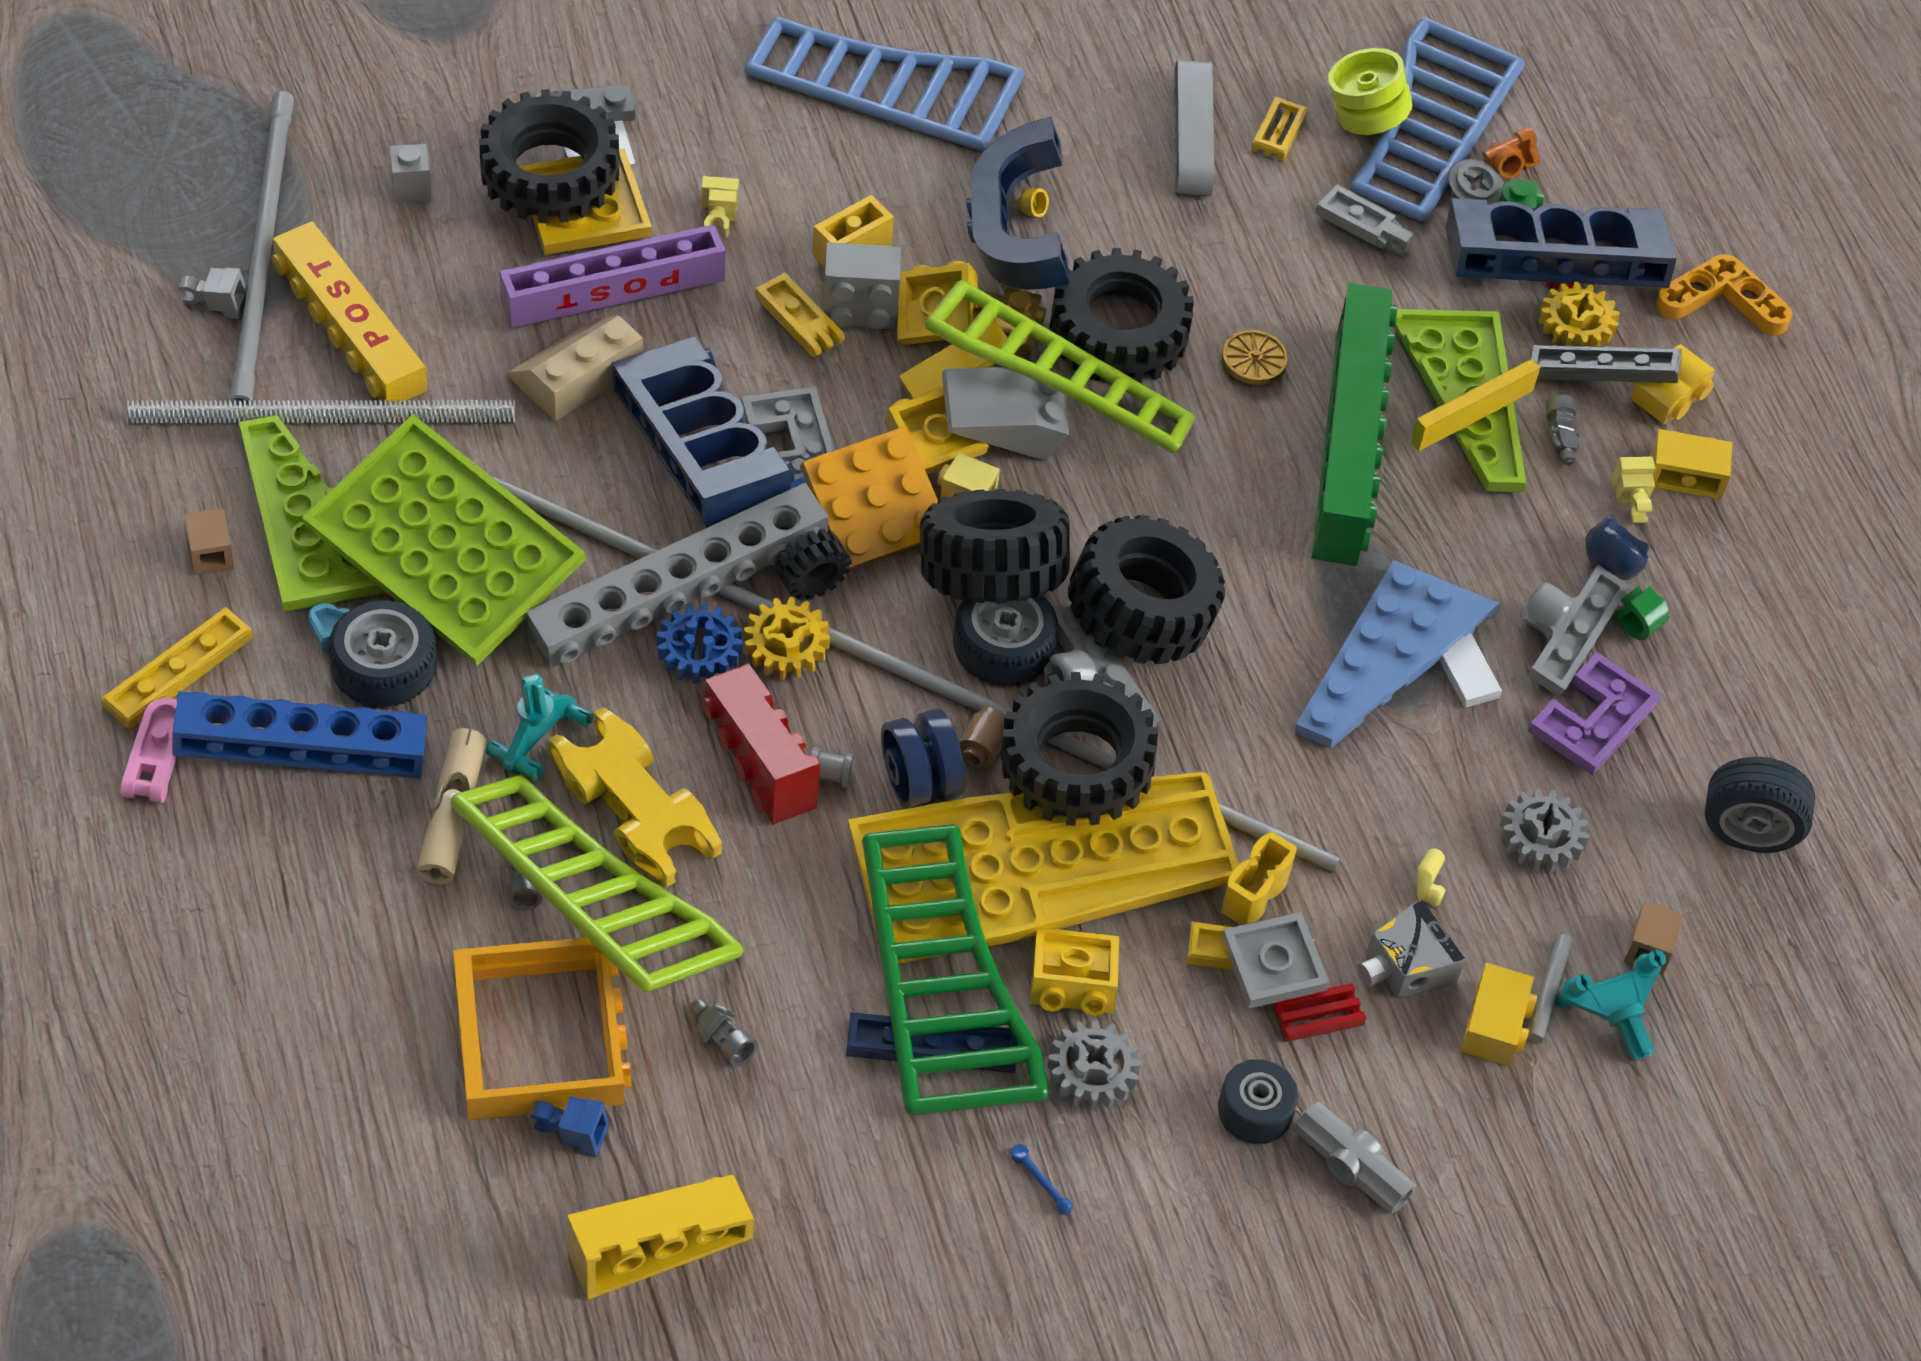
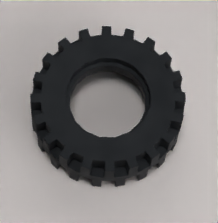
M541 89V96L532 98L529 92L520 93V101L517 103H513L509 98L503 101L502 112L500 113L493 109L488 114L489 124H482L480 129L481 139H479L482 185H487V193L491 200L500 197V208L505 212L513 207L518 210V218L526 220L528 215L532 214L538 216L539 223H547L548 217L559 216L560 223L569 222V214L577 212L581 218L589 215L590 205L593 204L597 208H601L605 204V194L613 195L615 181H619V134H616L614 120H606V110L603 107L590 108L589 98L583 96L579 101L571 99V92L564 90L561 97L550 96V89ZM557 145L569 148L579 154L583 159V164L565 174L540 175L521 169L517 165L516 160L525 151L537 146Z
M1112 248V253L1108 256H1103L1100 250H1096L1091 253V260L1088 262L1080 256L1074 260L1073 271L1069 269L1070 283L1055 287L1050 318L1052 332L1141 384L1144 375L1149 374L1153 380L1161 378L1163 366L1170 371L1176 367L1177 358H1183L1193 318L1194 299L1193 296H1187L1189 290L1187 281L1177 282L1178 270L1173 266L1167 270L1161 267L1162 259L1154 256L1151 261L1141 258L1142 251L1134 249L1132 256L1122 255L1121 248ZM1102 296H1128L1148 304L1154 310L1156 319L1143 328L1132 330L1117 329L1100 322L1090 312L1088 306L1093 300ZM1060 354V357L1063 360L1067 359V357ZM1073 362L1072 369L1077 371L1080 365ZM1093 373L1090 379L1099 381L1100 377Z
M1071 672L1070 680L1060 681L1057 674L1048 676V684L1043 688L1036 682L1029 685L1027 699L1020 695L1015 697L1012 712L1007 711L1004 718L1001 753L1002 774L1004 779L1010 778L1009 791L1013 796L1021 793L1024 794L1023 806L1031 811L1034 807L1039 806L1043 808L1044 819L1052 821L1055 814L1066 816V825L1075 826L1076 818L1088 817L1091 826L1099 824L1100 815L1106 813L1113 820L1120 818L1122 815V805L1126 804L1131 809H1134L1139 804L1140 792L1148 793L1151 786V777L1154 776L1158 727H1153L1154 714L1151 709L1141 711L1143 698L1138 693L1130 697L1126 696L1125 684L1117 681L1113 687L1103 684L1104 675L1096 673L1093 681L1081 680L1080 672ZM1065 732H1085L1099 736L1108 742L1116 753V759L1108 769L1096 774L1073 775L1059 771L1048 764L1043 758L1041 750L1043 745L1052 737Z

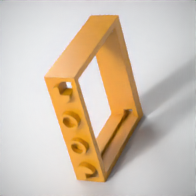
M584 937L453 950L468 1121L528 1115L532 1113L536 1101L550 1103L556 1108L565 1111L570 1096L585 1100L588 1098L604 1102L605 1107L624 1105V1088H631L632 1082L630 1062H622L620 1052L621 1050H627L625 1024L617 1025L616 1013H623L621 987L613 988L612 977L619 976V970L589 939ZM596 969L608 1078L483 1090L473 981Z

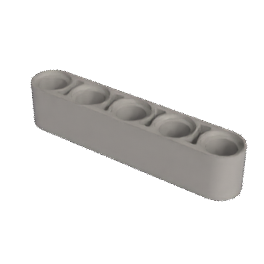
M1179 59L1176 61L1174 74L1176 194L1212 195L1214 184L1212 62Z

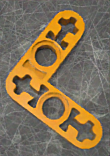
M1728 254L1717 255L1671 281L1669 288L1660 289L1655 304L1656 310L1663 317L1680 319L1723 295L1765 334L1778 336L1786 332L1793 315L1792 309L1740 260ZM1699 282L1704 284L1708 290L1698 291L1690 284ZM1741 291H1752L1758 298H1746L1742 295Z

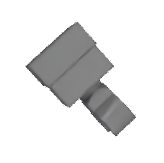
M211 268L206 282L193 276H183L178 286L179 290H186L182 300L183 303L196 304L199 301H206L208 310L222 311L225 318H240L245 304L247 289L239 268Z

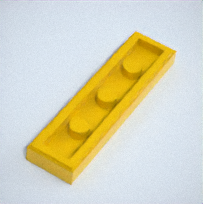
M1532 359L1418 417L1411 444L1418 451H1421L1533 392L1540 367Z
M227 607L223 608L101 698L102 707L130 730L141 722L144 711L154 700L173 698L178 692L183 691L253 639L252 629Z

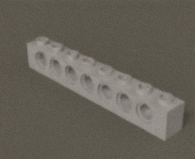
M803 483L526 612L528 632L550 668L560 663H569L585 651L596 646L608 645L617 636L632 629H642L652 620L664 614H671L673 610L680 611L686 604L696 599L710 597L728 584L735 581H744L750 578L756 571L771 564L775 565V562L780 560L778 558L780 552H787L785 546L789 543L793 545L797 543L796 538L800 535L806 538L809 531L814 530L817 534L819 529H825L828 532V515L807 484ZM779 528H790V529H789V530H780ZM749 543L756 544L755 546H745V544ZM714 559L722 560L720 562H710ZM680 575L687 576L683 579L675 578L676 576ZM642 592H652V594H649V595H642V594H640V593H642ZM608 608H616V609H617V610H615V611H605V609H608ZM574 624L582 625L581 627H578V628H571V627H569V626L574 625Z

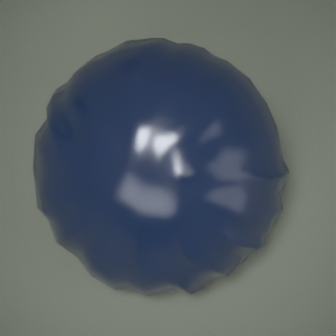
M1608 515L1590 529L1585 538L1586 553L1590 562L1595 567L1600 565L1621 580H1629L1637 576L1646 567L1649 558L1647 555L1649 544L1630 534L1618 523L1614 515Z

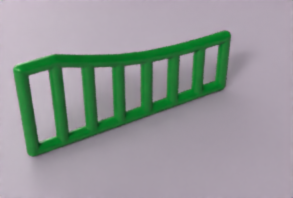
M949 824L865 834L862 844L905 1111L909 1115H921L1045 1100L1049 1090L1042 1052L1010 997L986 943L974 902L959 827ZM946 842L949 862L883 869L880 848ZM948 878L953 880L956 899L889 906L886 885ZM961 915L967 934L965 936L895 943L892 922ZM973 952L980 970L978 973L901 981L898 960ZM988 988L998 1007L995 1010L907 1019L904 998ZM1008 1025L1019 1046L914 1058L910 1036ZM1026 1063L1030 1085L920 1097L917 1075Z

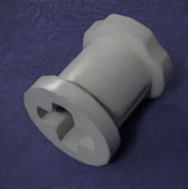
M813 747L811 755L814 754L820 762L819 780L838 783L841 785V788L848 789L854 753L847 752L843 756L821 752L819 747Z

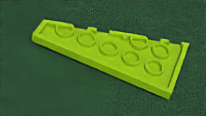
M1397 309L1394 329L1438 407L1508 371L1499 311ZM1514 402L1454 433L1486 491H1524L1526 478Z
M275 415L239 422L240 434L283 612L309 608L323 602L335 603L386 593L304 525L302 517L327 495L332 488L327 487L321 479L319 470L313 463L310 464L303 455L300 445L280 418Z

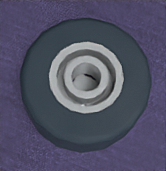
M1249 1059L1239 1063L1225 1077L1218 1100L1219 1118L1226 1130L1237 1139L1251 1144L1274 1141L1290 1128L1298 1102L1297 1085L1290 1073L1277 1063L1265 1059Z

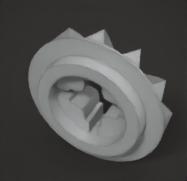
M1473 159L1463 160L1454 165L1447 184L1451 186V196H1458L1460 199L1487 200L1488 205L1499 201L1503 188L1502 178L1492 166ZM1478 179L1481 180L1479 188L1475 191L1470 189L1471 184Z

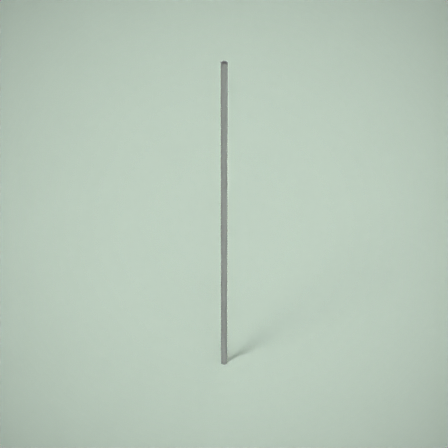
M493 477V479L533 511L636 558L641 559L658 551L504 480ZM680 575L678 577L686 578L687 576ZM732 583L722 587L716 593L758 613L759 605L761 604L766 605L769 609L773 607L772 601ZM829 627L830 645L977 712L984 707L995 708L1004 715H1006L1007 711L1012 712L1011 709ZM1065 733L1052 737L1046 742L1105 770L1116 759V756ZM1219 803L1225 824L1258 839L1267 833L1274 832L1297 847L1296 856L1333 873L1336 871L1341 860L1340 857Z

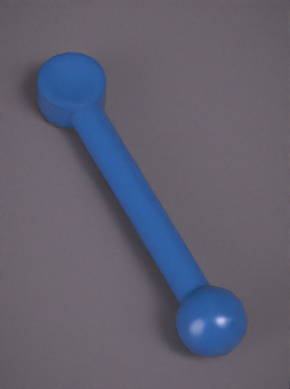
M1015 1145L1011 1153L1013 1161L1024 1164L1056 1202L1058 1213L1061 1215L1070 1214L1073 1210L1072 1201L1068 1198H1063L1028 1157L1029 1149L1025 1145Z

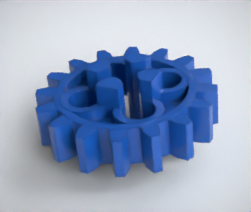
M703 603L699 611H694L690 604L686 605L685 614H680L678 611L673 610L671 612V621L662 620L661 632H657L658 659L665 660V670L669 672L677 669V679L682 680L686 675L692 676L693 684H697L700 677L705 676L708 679L714 677L716 673L728 672L729 666L737 668L739 655H742L743 652L741 627H734L735 618L732 615L723 619L722 608L718 607L711 613L707 611V604ZM705 627L702 660L697 661L695 660L697 628Z

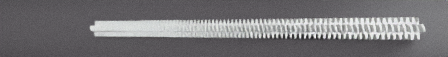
M133 400L131 405L127 401L128 423L130 421L135 423V420L136 423H140V421L141 423H145V421L146 423H169V421L174 423V420L175 423H179V420L180 423H184V421L185 423L189 421L190 423H208V421L213 423V419L214 423H218V420L219 423L223 421L224 423H239L242 420L247 421V419L253 420L275 415L280 420L282 419L283 423L286 420L287 423L291 421L292 423H300V421L305 423V420L306 423H309L310 419L311 423H314L315 419L316 423H319L320 420L321 423L325 421L326 423H329V421L334 423V420L335 423H338L339 418L340 423H343L344 419L345 423H348L349 420L350 423L354 421L355 423H358V421L363 423V419L364 423H367L368 418L369 423H372L373 419L374 423H377L378 420L379 423H382V421L387 423V420L391 423L392 418L393 423H396L397 419L398 423H401L402 420L404 423L412 414L420 420L422 418L424 423L426 419L427 423H430L431 420L432 423H435V420L439 423L440 419L444 423L445 418L447 423L450 422V419L451 423H454L455 420L456 423H459V420L463 423L464 418L466 423L469 422V418L471 423L474 422V419L476 423L479 420L480 423L483 420L487 423L488 418L490 423L493 422V418L495 423L498 422V419L500 423L503 420L506 423L507 419L511 423L512 418L515 423V400H513V405L511 400L508 401V405L506 400H504L503 405L502 400H499V404L497 400H494V405L492 400H489V405L487 400L484 401V405L482 400H480L479 405L478 400H475V404L473 400H470V405L468 400H465V405L463 400L460 401V405L458 400H456L455 405L454 400H451V404H449V400H446V405L444 400H441V405L439 400L436 401V405L434 400H432L431 405L429 400H427V404H425V400H422V405L420 400H417V405L415 400L412 401V405L410 400H408L407 405L405 400H403L402 405L401 400H398V405L396 400H393V405L391 400L388 401V405L386 400H384L383 405L381 400H379L378 405L376 400H374V405H372V400H369V405L367 400H364V405L362 400L359 401V405L357 400H355L354 405L352 400H350L349 405L347 400H345V405H343V400H340V405L338 400H335V405L333 400H331L330 405L328 400H326L325 405L323 400H321L320 405L318 400H316V405H314L313 400H311V405L309 400L306 401V405L304 400H302L301 405L299 400H297L296 405L294 400H292L291 405L289 400H287V405H285L284 400H282V405H280V400L277 401V405L275 400L272 401V405L270 400H268L267 405L265 400H263L262 405L260 400H258V405H256L255 400H253V405H251L250 400H248V405H246L245 400L243 405L241 400L238 401V405L236 400H234L233 405L231 400H229L228 405L226 400H224V405H222L221 400H219V405H217L216 400H214V405H212L211 400L209 405H207V400L204 401V405L202 400H200L199 405L197 400H195L194 405L192 400H190L189 405L187 400H185V405H183L182 400H180V405H178L177 400L175 405H173L172 400L170 405H168V400H166L165 405L163 400H161L160 405L158 400H156L155 405L153 400H151V405H149L148 400H146V405H144L143 400H141V405H139L138 400L136 405H134Z

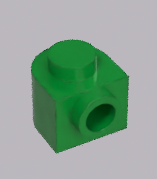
M1511 180L1504 184L1499 202H1516L1528 206L1535 211L1538 207L1543 206L1544 194L1538 193L1539 183Z
M1639 586L1634 588L1620 600L1624 607L1613 615L1623 629L1637 640L1647 639L1669 619L1667 603L1651 586L1644 591Z

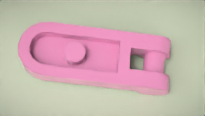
M160 698L150 703L144 711L122 778L121 797L135 799L139 795L149 797L150 802H165L168 783L177 756L172 755V731L177 700ZM142 772L154 774L152 781L140 779Z

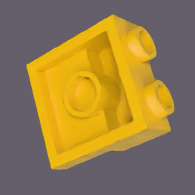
M951 261L946 266L929 267L919 265L911 270L900 271L897 340L902 345L945 340L929 331L925 326V321L958 281L964 280L978 288V274L969 263ZM963 298L944 322L964 333L973 322V309L978 308V306Z
M942 387L932 388L923 396L912 400L907 398L898 400L888 408L884 421L885 426L889 432L904 426L908 427L927 474L941 470L945 464L951 465L958 452L972 458L987 453L989 447L987 443L948 432L944 389Z
M1052 928L1036 931L1030 1004L1041 1005L1043 1009L1051 1012L1058 1011L1061 1008L1083 1010L1089 1016H1100L1103 1013L1114 1014L1118 990L1119 936Z

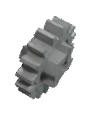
M1535 789L1532 798L1526 793L1521 792L1517 802L1510 800L1500 822V826L1503 827L1500 840L1509 841L1506 852L1508 854L1518 852L1520 854L1518 858L1519 864H1523L1527 860L1532 861V868L1535 871L1539 869L1540 864H1546L1549 872H1554L1557 863L1565 869L1569 868L1572 859L1577 861L1580 859L1589 839V834L1586 833L1589 822L1583 819L1579 820L1583 811L1582 808L1571 809L1569 807L1571 798L1567 796L1562 801L1557 800L1556 791L1551 790L1548 797H1545L1540 789Z
M1093 1020L1091 1028L1086 1029L1082 1022L1079 1021L1076 1022L1074 1033L1064 1028L1061 1031L1060 1041L1054 1040L1052 1043L1051 1055H1049L1047 1069L1052 1070L1050 1083H1061L1059 1096L1062 1098L1071 1093L1074 1096L1073 1106L1077 1107L1081 1104L1082 1100L1088 1101L1090 1110L1095 1111L1097 1102L1103 1101L1104 1105L1110 1109L1113 1106L1114 1097L1124 1102L1127 1100L1129 1089L1135 1090L1137 1075H1139L1141 1061L1136 1059L1138 1047L1136 1045L1127 1046L1129 1039L1127 1032L1116 1036L1114 1034L1115 1025L1112 1023L1106 1030L1100 1029L1098 1020ZM1068 1056L1071 1057L1070 1064L1073 1066L1072 1070H1069L1066 1059ZM1117 1059H1119L1120 1064H1121V1068H1122L1121 1074H1119V1073L1117 1072V1071H1118V1067H1119V1066L1115 1063V1061H1116Z

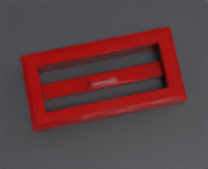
M1353 983L1330 987L1324 992L1273 1003L1272 1007L1285 1042L1364 1026L1366 1015L1364 1011L1360 1010L1361 1002L1359 997L1354 995L1355 987ZM1350 1011V1014L1291 1027L1289 1024L1306 1019L1325 1018L1326 1015Z

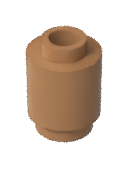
M984 707L972 716L959 741L963 761L969 766L975 768L989 767L994 763L1002 747L1005 715L1001 711L991 707Z

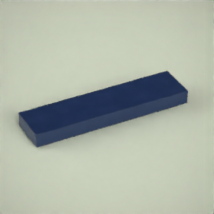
M850 1012L846 1056L897 1061L890 1016ZM987 1027L910 1036L914 1058L1018 1046V1042L1011 1030L1004 1027ZM1016 1064L974 1069L1015 1073Z

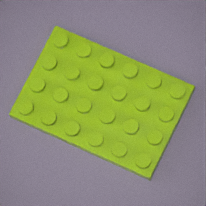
M414 414L302 517L303 523L307 528L397 602L409 605L411 608L419 611L427 619L436 634L476 667L527 618L526 612L539 606L586 560V553Z

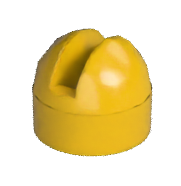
M1040 188L1025 189L1021 194L1022 196H1019L1017 200L1019 210L1029 217L1044 216L1049 206L1047 192Z

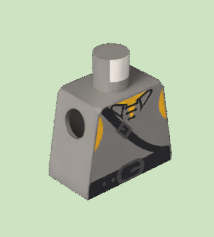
M1421 899L1372 934L1367 949L1369 960L1358 964L1357 969L1362 982L1366 986L1370 987L1385 980L1396 996L1405 997L1458 981L1466 959Z

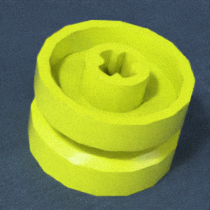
M1383 48L1358 50L1336 62L1328 73V84L1331 96L1334 99L1337 121L1346 131L1361 135L1383 133L1398 126L1408 117L1412 110V97L1409 85L1407 84L1404 62L1396 52Z

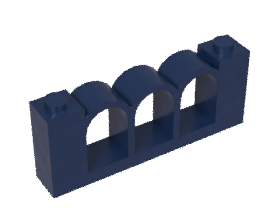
M1451 198L1446 233L1455 277L1561 283L1579 282L1580 284L1655 288L1670 287L1677 258L1663 210L1627 208V212L1618 208L1595 207L1583 214L1578 209L1561 204H1547L1538 207L1534 211L1528 206L1510 201L1495 202L1488 205L1487 200ZM1494 235L1511 236L1519 239L1521 242L1496 241ZM1545 238H1557L1569 244L1546 243ZM1595 241H1608L1619 247L1596 246Z
M695 336L612 363L616 395L706 528L791 489V482H794L795 477L790 462L787 459L783 460L774 447L767 449V440L759 428L745 423L742 402L736 396L723 392L722 376L715 367L713 355L708 348L704 349ZM696 394L660 407L657 405L685 395ZM719 425L683 438L679 437V435L706 426ZM741 457L705 470L700 468L726 458Z

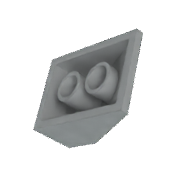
M1005 367L945 369L942 372L948 432L1044 461L1069 436L1064 394Z

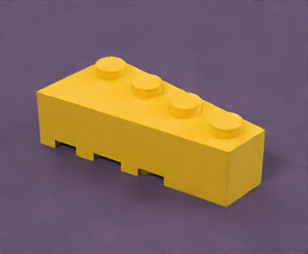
M734 1174L720 1178L713 1177L704 1182L568 1214V1256L587 1300L753 1239L754 1218Z

